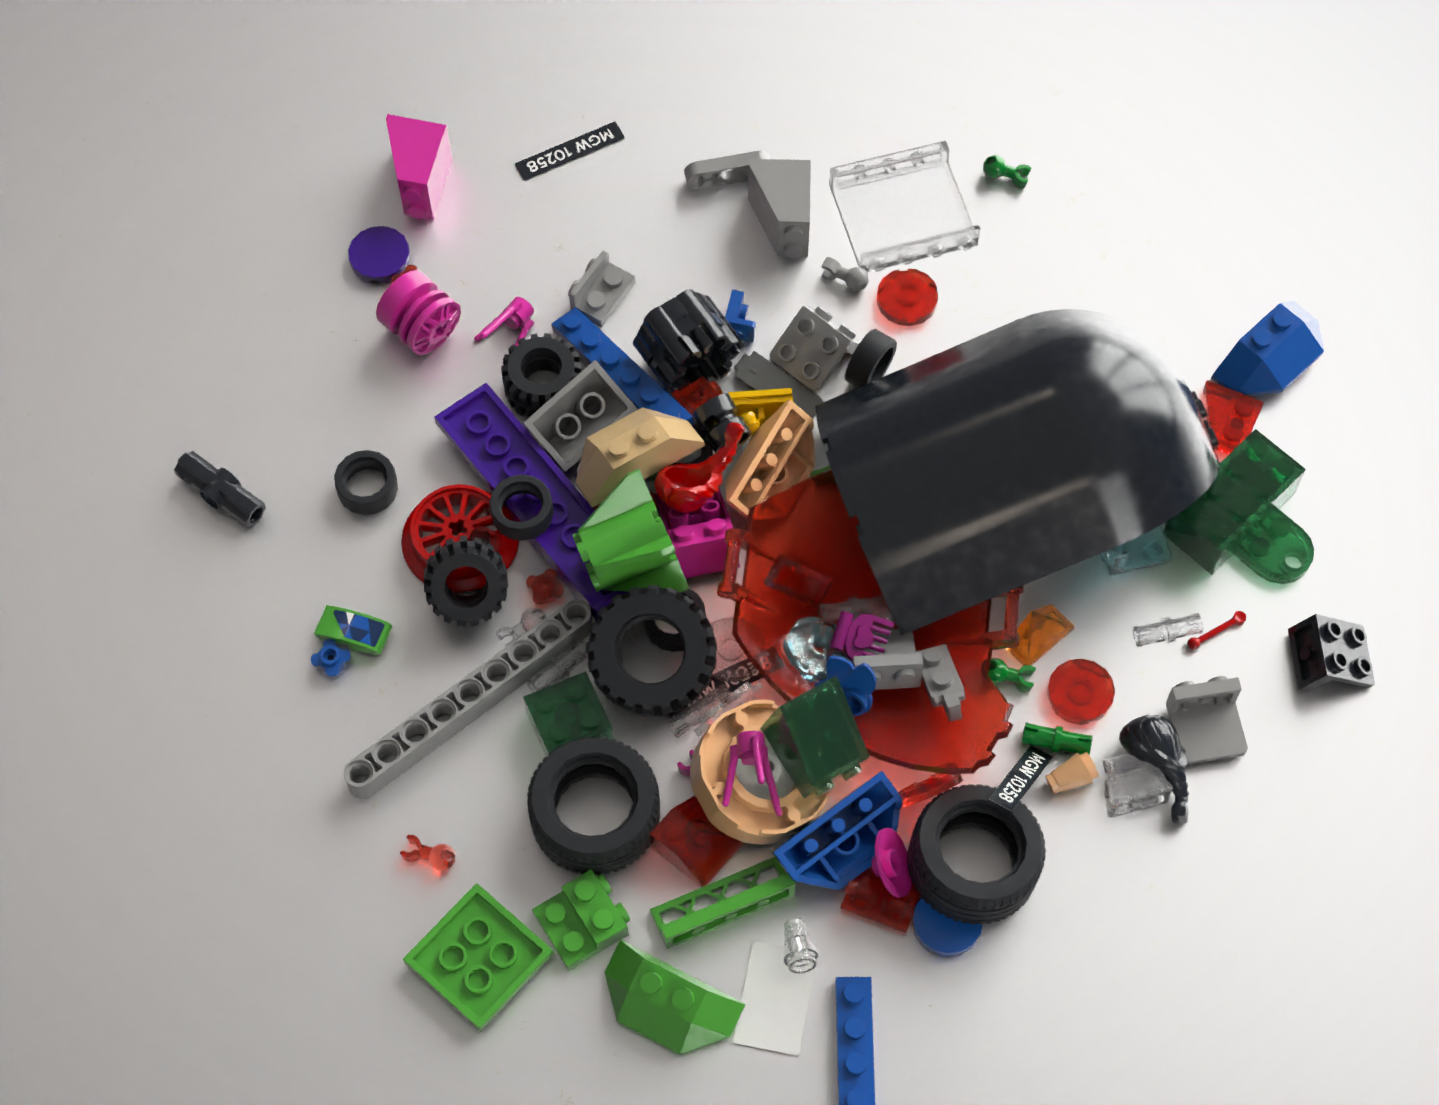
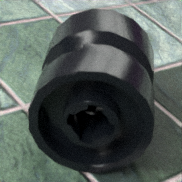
M727 393L720 394L706 401L693 413V417L701 430L709 432L707 440L715 453L725 446L724 433L729 423H739L745 429L737 446L751 435V430L743 417L736 416L738 409Z

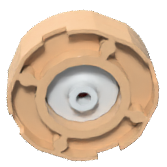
M751 700L721 714L699 740L691 761L690 778L692 790L708 820L724 834L750 844H774L807 826L827 804L831 781L835 775L833 755L816 724L798 709L791 711L785 707L775 705V701ZM753 730L764 733L765 746L768 747V759L782 810V815L779 817L776 816L765 774L764 784H759L755 765H744L741 759H738L729 805L727 807L722 805L730 762V746L737 745L736 736L741 732Z

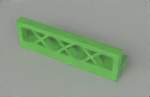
M773 857L651 908L650 913L666 949H669L794 896L796 884L785 872L776 857ZM772 868L775 869L778 877L762 884H757L760 873ZM754 876L752 881L746 880ZM738 883L749 887L748 890L734 896L725 897L731 885ZM722 890L720 895L715 892ZM708 897L717 901L715 904L698 911H693L696 901L700 898ZM690 903L688 908L683 907L684 905ZM672 910L685 914L684 917L664 924L661 918L662 914Z

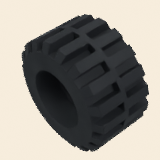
M537 333L531 334V339L526 340L524 337L519 339V345L512 344L508 349L509 355H504L501 372L505 396L510 406L515 407L516 412L521 416L527 413V418H529L582 371L578 352H574V346L570 342L564 344V338L560 336L553 339L551 334L544 333V337H538ZM543 370L551 371L558 375L554 380L544 384H537L527 380L531 374Z
M460 536V541L454 542L453 538L446 540L444 547L441 545L437 546L434 549V555L429 556L427 567L424 570L426 601L428 605L433 606V612L437 616L440 614L444 616L445 622L451 624L452 620H456L457 626L465 627V622L471 621L472 626L479 625V619L484 618L486 622L490 620L492 612L498 613L502 608L501 602L506 600L508 588L506 565L503 563L499 551L495 552L493 545L489 542L484 545L481 543V538L474 537L473 541H468L467 536ZM469 566L481 571L486 578V583L477 593L463 596L452 592L446 585L447 576L456 568Z

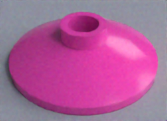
M884 828L876 836L872 868L875 875L881 878L883 884L893 896L897 898L904 897L909 893L912 883V877L909 875L907 866L908 853L898 833L892 828Z

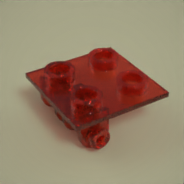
M870 866L855 879L848 882L840 909L906 933L920 895L914 888L915 885L911 883L910 891L906 896L900 898L893 896L887 890L881 878L875 875L872 866Z

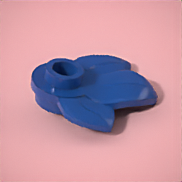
M830 656L826 663L828 679L820 680L814 684L819 695L829 703L840 704L841 709L850 716H860L868 712L873 704L871 693L877 686L872 668L866 663L854 667L845 658Z

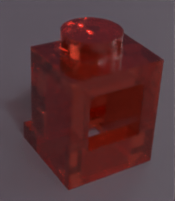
M703 376L680 391L677 389L672 392V397L693 416L694 411L713 397L723 394L715 381L709 383Z

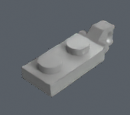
M946 644L916 651V653H922L923 669L921 679L932 707L943 706L949 722L963 719L960 701L966 700L965 690Z

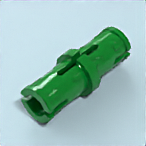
M1025 722L1021 744L1049 748L1053 753L1064 751L1081 755L1087 752L1090 755L1093 736L1064 731L1063 727L1056 726L1054 729Z

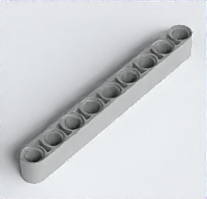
M580 599L566 602L351 760L344 769V778L350 793L359 799H367L375 795L584 640L590 634L588 631L592 623L589 605ZM575 616H580L584 618V620L579 623H573L569 621L571 618ZM554 635L558 637L554 642L548 643L544 641V638ZM522 655H530L532 657L527 662L517 661L518 657ZM497 674L505 676L500 682L490 680L492 676ZM469 694H476L479 696L475 701L466 702L463 700L465 696ZM442 714L451 715V718L445 722L436 721L437 717ZM415 734L424 735V738L419 742L409 741V738ZM385 755H397L396 759L392 762L385 763L381 761ZM361 774L369 775V778L363 783L353 782Z

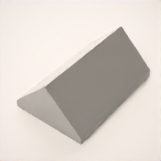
M594 360L522 424L553 462L566 472L582 458L587 437L633 413L637 408L599 363Z

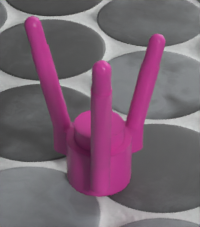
M515 297L498 317L474 337V340L479 342L482 338H486L504 322L511 329L522 328L515 343L518 346V340L523 337L526 338L528 331L534 325V322L530 319L534 314V308L524 298Z
M750 730L737 734V745L730 746V762L722 805L724 807L729 805L738 759H741L744 765H755L759 784H764L765 774L775 814L778 817L781 816L782 810L768 759V747L765 746L764 733Z

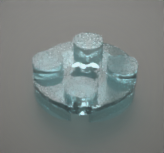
M806 617L797 621L783 642V649L790 663L799 671L800 676L808 682H815L817 679H828L826 663L830 656L842 657L849 661L844 648L843 651L830 648L837 625L832 623L831 626L820 623L822 619L817 617ZM813 644L817 648L822 647L824 649L823 653L816 651L813 648Z

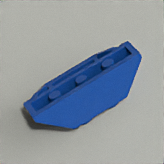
M1295 301L1280 302L1237 341L1212 374L1211 379L1234 398L1244 397L1245 395L1283 392L1324 353L1318 319Z
M880 771L793 835L772 853L792 881L840 890L872 866V858L875 856V840L878 832L884 828H892L897 832L903 798L884 772Z

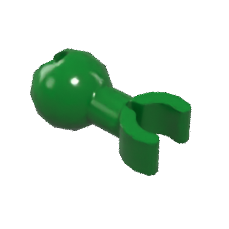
M991 155L983 163V171L986 176L993 179L1002 176L1012 179L1016 187L1022 189L1026 187L1028 179L1021 177L1020 174L1028 176L1032 169L1031 166L1021 164L1017 167L1007 165L1004 158L999 155Z
M999 658L989 659L983 664V677L991 684H999L1004 680L1015 682L1020 690L1029 692L1034 686L1033 682H1027L1021 676H1031L1036 671V668L1031 665L1022 666L1018 670L1009 668Z

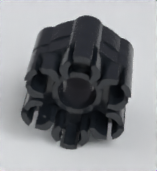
M690 289L683 291L661 306L651 310L644 318V322L633 340V346L668 393L670 391L672 393L679 391L684 398H688L695 393L684 376L688 377L697 391L706 386V381L697 368H699L709 383L717 381L718 377L708 363L712 365L721 379L724 378L731 371V360L740 353L738 348H744V342L709 296Z

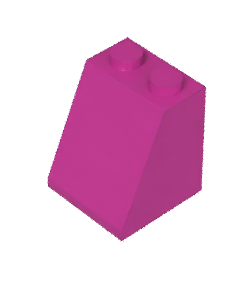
M387 114L386 123L404 214L417 219L427 218L434 220L453 161L447 125Z

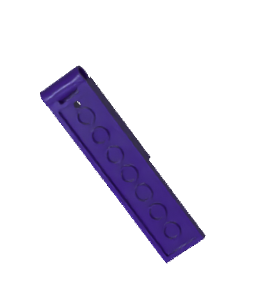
M487 383L434 416L437 426L491 491L506 478L520 474L533 476L547 486L550 490L554 510L552 523L544 533L529 541L576 598L585 601L589 605L591 616H594L597 620L599 616L597 613L602 606L606 607L612 602L611 598L617 594L623 595L629 592L603 591V589L596 592L585 566L590 560L583 562L572 534L578 532L577 530L595 510ZM530 494L514 495L503 504L510 512L511 519L516 522L531 520L541 510L540 500Z

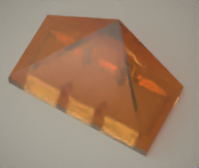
M1052 604L1034 609L1008 639L1004 648L1023 666H1032L1071 633L1075 626Z

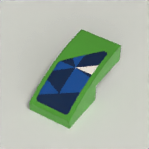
M326 605L314 635L322 641L333 639L336 643L347 644L353 651L380 655L393 626L389 622L367 614Z

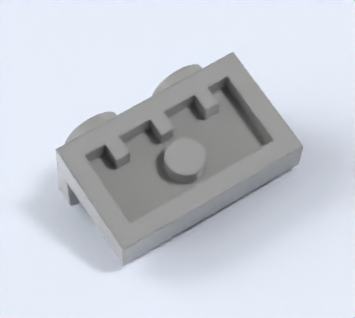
M602 251L597 258L590 260L582 278L579 281H574L568 292L570 310L576 307L592 323L602 328L636 283L635 276L610 263L609 253Z

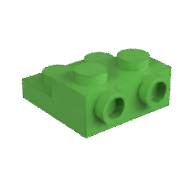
M592 869L561 887L562 892L532 909L533 915L568 971L629 935L626 923L630 921V917L620 902L616 905L613 904L608 896L612 892L608 881L603 874L596 877Z

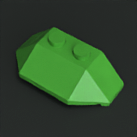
M623 940L619 941L605 970L617 1022L678 1054L731 1037L746 1006L745 1003Z

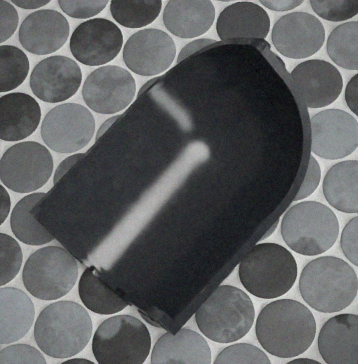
M1059 309L1028 315L815 406L820 437L823 444L827 443L828 451L825 453L849 517L857 516L859 524L855 526L859 534L858 539L901 636L1113 549L1155 529L1199 499L1213 484L1220 470V461L1214 449L1215 446L1219 445L1212 427H1209L1207 420L1202 419L1208 416L1201 399H1198L1196 392L1190 391L1188 384L1165 352L1150 337L1133 325L1116 317L1089 310Z

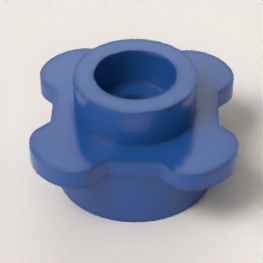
M327 639L323 642L321 650L311 656V663L314 667H320L327 676L334 677L344 669L346 662L350 661L351 653L348 649L338 647L335 640ZM334 656V659L328 660V657Z

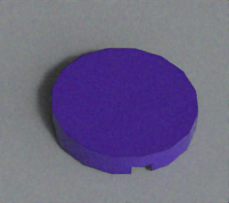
M386 226L370 227L361 231L352 239L348 248L349 263L354 273L364 281L371 282L373 280L379 281V283H386L398 278L407 269L410 258L409 244L404 235L394 228Z

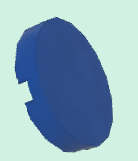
M921 898L915 907L912 924L914 934L924 948L944 957L959 956L973 948L981 935L982 925H978V923L975 925L965 924L959 920L958 922L953 921L952 918L948 919L944 914L941 915L937 913V910H933L930 904L924 902L925 899Z

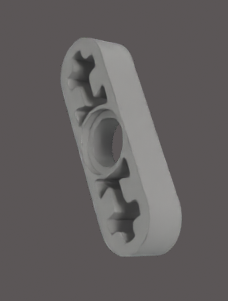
M753 151L690 163L684 169L687 186L691 189L699 190L748 181L749 159H770V155L766 151Z

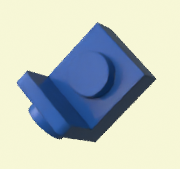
M732 289L725 319L743 342L753 343L756 322L746 320L749 305L744 304V292Z

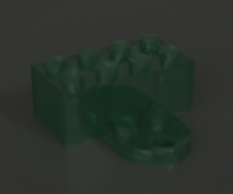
M1255 429L1220 462L1218 476L1208 490L1188 508L1168 520L1162 534L1211 575L1234 555L1258 576L1269 582L1279 584L1295 582L1307 573L1314 560L1315 549L1311 537L1305 530L1279 509L1296 493L1306 469ZM1290 556L1296 557L1302 566L1292 568L1286 564L1285 558Z

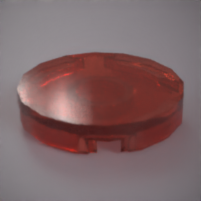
M908 268L907 271L893 270L884 276L878 285L876 303L880 312L889 321L898 325L914 326L924 323L934 314L938 305L937 286L927 273L913 268Z
M1082 658L1068 660L1059 665L1051 674L1047 688V696L1054 712L1065 721L1079 725L1089 724V722L1098 721L1103 718L1112 707L1115 695L1113 679L1107 670L1094 661Z
M950 768L930 775V778L918 783H912L901 789L898 793L903 800L902 807L924 801L958 785L963 781L959 769Z

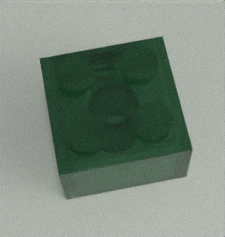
M586 671L523 697L527 716L546 757H548L551 751H555V748L558 746L562 747V744L569 743L570 740L574 739L577 741L581 737L584 739L600 736V738L607 737L609 740L614 739L613 728Z

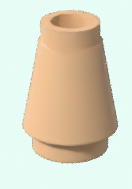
M1085 752L1081 755L1078 753L1073 755L1050 774L1046 775L1045 779L1052 793L1056 794L1092 784V780L1099 777V774L1090 755Z

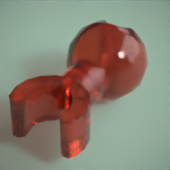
M407 835L406 838L410 844L416 845L418 850H413L412 852L400 851L403 860L407 862H414L420 858L428 860L430 865L438 871L450 869L456 859L455 851L451 846L447 844H437L434 847L426 846L415 835Z

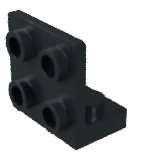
M1314 614L1288 628L1298 690L1309 692L1331 680L1367 688L1375 685L1367 635L1363 625Z

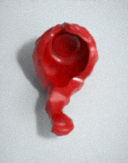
M735 422L729 423L724 433L725 446L707 460L698 464H676L663 468L655 477L654 482L656 492L661 500L672 509L688 513L700 509L709 498L719 492V486L722 484V472L732 462V457L736 455L737 444L745 431L743 425Z

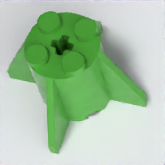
M640 469L627 473L577 530L578 532L572 534L583 562L590 560L585 566L596 592L602 589L603 591H629L628 589L633 587L646 588L648 585H658L660 588L665 589L669 587L677 590L679 593L689 589L675 554L674 545L668 536L662 519L657 514V508Z

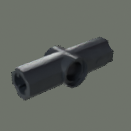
M194 451L185 452L178 459L174 469L175 474L196 489L207 504L218 511L223 509L246 527L256 525L260 521L266 509L265 503L243 488L239 480L231 472L222 467L217 469Z

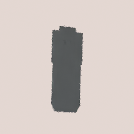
M755 351L750 356L744 354L734 366V369L737 370L734 376L755 390L792 388L793 402L812 419L816 416L815 406L823 403L820 396L784 373V370Z

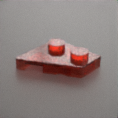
M1206 380L1203 388V395L1206 396L1207 404L1206 412L1208 416L1206 420L1209 427H1212L1219 443L1214 449L1240 459L1264 402Z

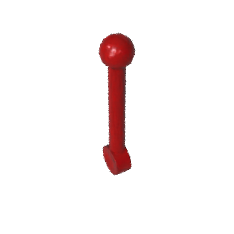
M1236 611L1232 619L1198 638L1191 637L1187 641L1188 648L1196 650L1202 642L1235 624L1243 625L1247 618L1246 614L1243 611Z

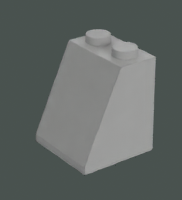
M749 159L748 200L777 256L789 258L808 257L811 160Z

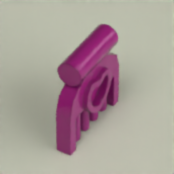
M841 611L831 641V649L843 651L844 648L846 657L852 662L853 656L875 655L864 651L866 649L880 653L885 652L883 647L873 643L876 641L887 644V639L872 634L871 630L889 636L891 632L872 623L891 629L894 626V622L872 614H861L853 620V614Z

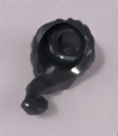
M1144 715L1130 721L1120 732L1119 741L1129 755L1155 766L1163 773L1175 795V802L1171 807V819L1176 824L1187 823L1189 816L1187 803L1190 793L1187 790L1188 783L1186 782L1184 769L1188 761L1185 756L1186 750L1180 743L1175 726L1170 720L1159 715Z

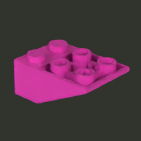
M720 488L719 492L709 498L700 509L688 513H682L668 507L657 493L654 494L659 517L662 519L668 536L674 545L675 554L685 578L740 567L736 534Z

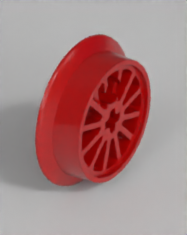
M448 485L428 494L413 509L402 531L401 547L407 566L419 580L424 583V570L427 567V560L430 555H434V550L428 553L425 548L438 543L444 547L446 540L453 538L454 542L460 541V536H467L468 541H473L474 537L488 540L493 545L494 551H499L506 569L510 567L516 556L519 540L509 539L500 534L498 530L492 531L487 528L494 525L489 505L491 493L471 485ZM461 505L459 513L455 514L452 506ZM503 505V515L507 519L513 521L511 519L510 512ZM467 507H474L469 512V514L466 515ZM448 510L450 517H446L440 511ZM482 512L488 515L477 519L482 514ZM433 518H435V519H436L437 521H439L440 523H434V522H428V521H431ZM424 531H425V532L435 533V534H432V535L423 537ZM469 566L454 569L446 578V585L454 593L478 590L483 588L486 583L484 574L478 569Z

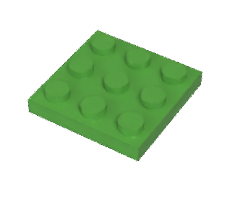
M476 883L403 958V961L481 1032L554 955V951Z

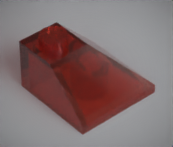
M695 795L672 808L650 833L651 848L700 887L708 885L745 843L717 829L708 820Z

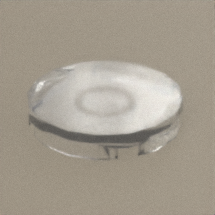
M735 617L721 618L710 623L717 642V663L712 677L725 682H735L752 676L760 667L764 656L763 638L757 628Z

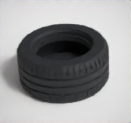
M595 736V738L587 737L584 739L581 737L577 741L575 739L570 740L569 743L562 744V747L558 746L555 748V751H551L548 754V757L542 759L543 762L539 763L538 769L534 771L533 777L530 780L531 784L528 787L527 807L535 840L547 857H550L560 867L563 866L564 869L572 870L574 873L580 872V874H584L592 869L594 874L601 875L602 873L609 874L611 871L617 872L619 871L618 869L626 868V865L633 864L634 860H638L640 855L646 852V848L650 847L658 830L657 827L660 822V797L655 774H653L652 768L649 767L647 760H644L641 754L639 755L631 746H625L621 741L617 742L616 739L609 740L607 737L600 738V736ZM601 776L615 780L627 790L633 801L628 817L618 828L604 835L587 836L573 832L560 821L556 813L558 802L564 791L571 784L585 777Z
M968 784V786L952 787V789H947L944 793L938 794L937 797H934L923 808L910 839L907 851V866L909 875L912 877V884L915 885L914 888L919 892L920 897L925 899L924 902L931 905L933 910H937V913L941 915L944 914L948 919L952 918L953 921L958 922L959 920L965 924L975 925L978 923V925H984V923L990 924L993 921L1004 920L1008 915L1015 914V911H1018L1029 899L1044 867L1046 857L1045 839L1043 838L1044 834L1041 831V826L1037 823L1038 820L1035 816H1032L1031 810L1027 809V806L1022 804L1021 801L1013 811L991 801L989 798L997 789L996 787L991 788L988 785L977 784L975 786L974 784ZM972 826L986 829L999 837L1007 847L1012 862L1011 872L996 881L981 883L966 880L953 872L943 859L939 845L940 840L945 834L955 828Z

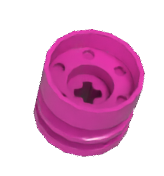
M419 270L409 271L396 279L383 293L376 310L377 320L390 332L399 335V339L418 355L427 354L444 343L454 331L461 315L460 305L444 291L438 290V286Z

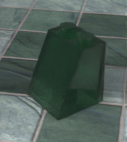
M836 676L778 707L760 727L804 799L813 793L817 797L828 793L835 788L833 782L841 777L845 781L854 778L863 771L861 765L870 757L841 684Z

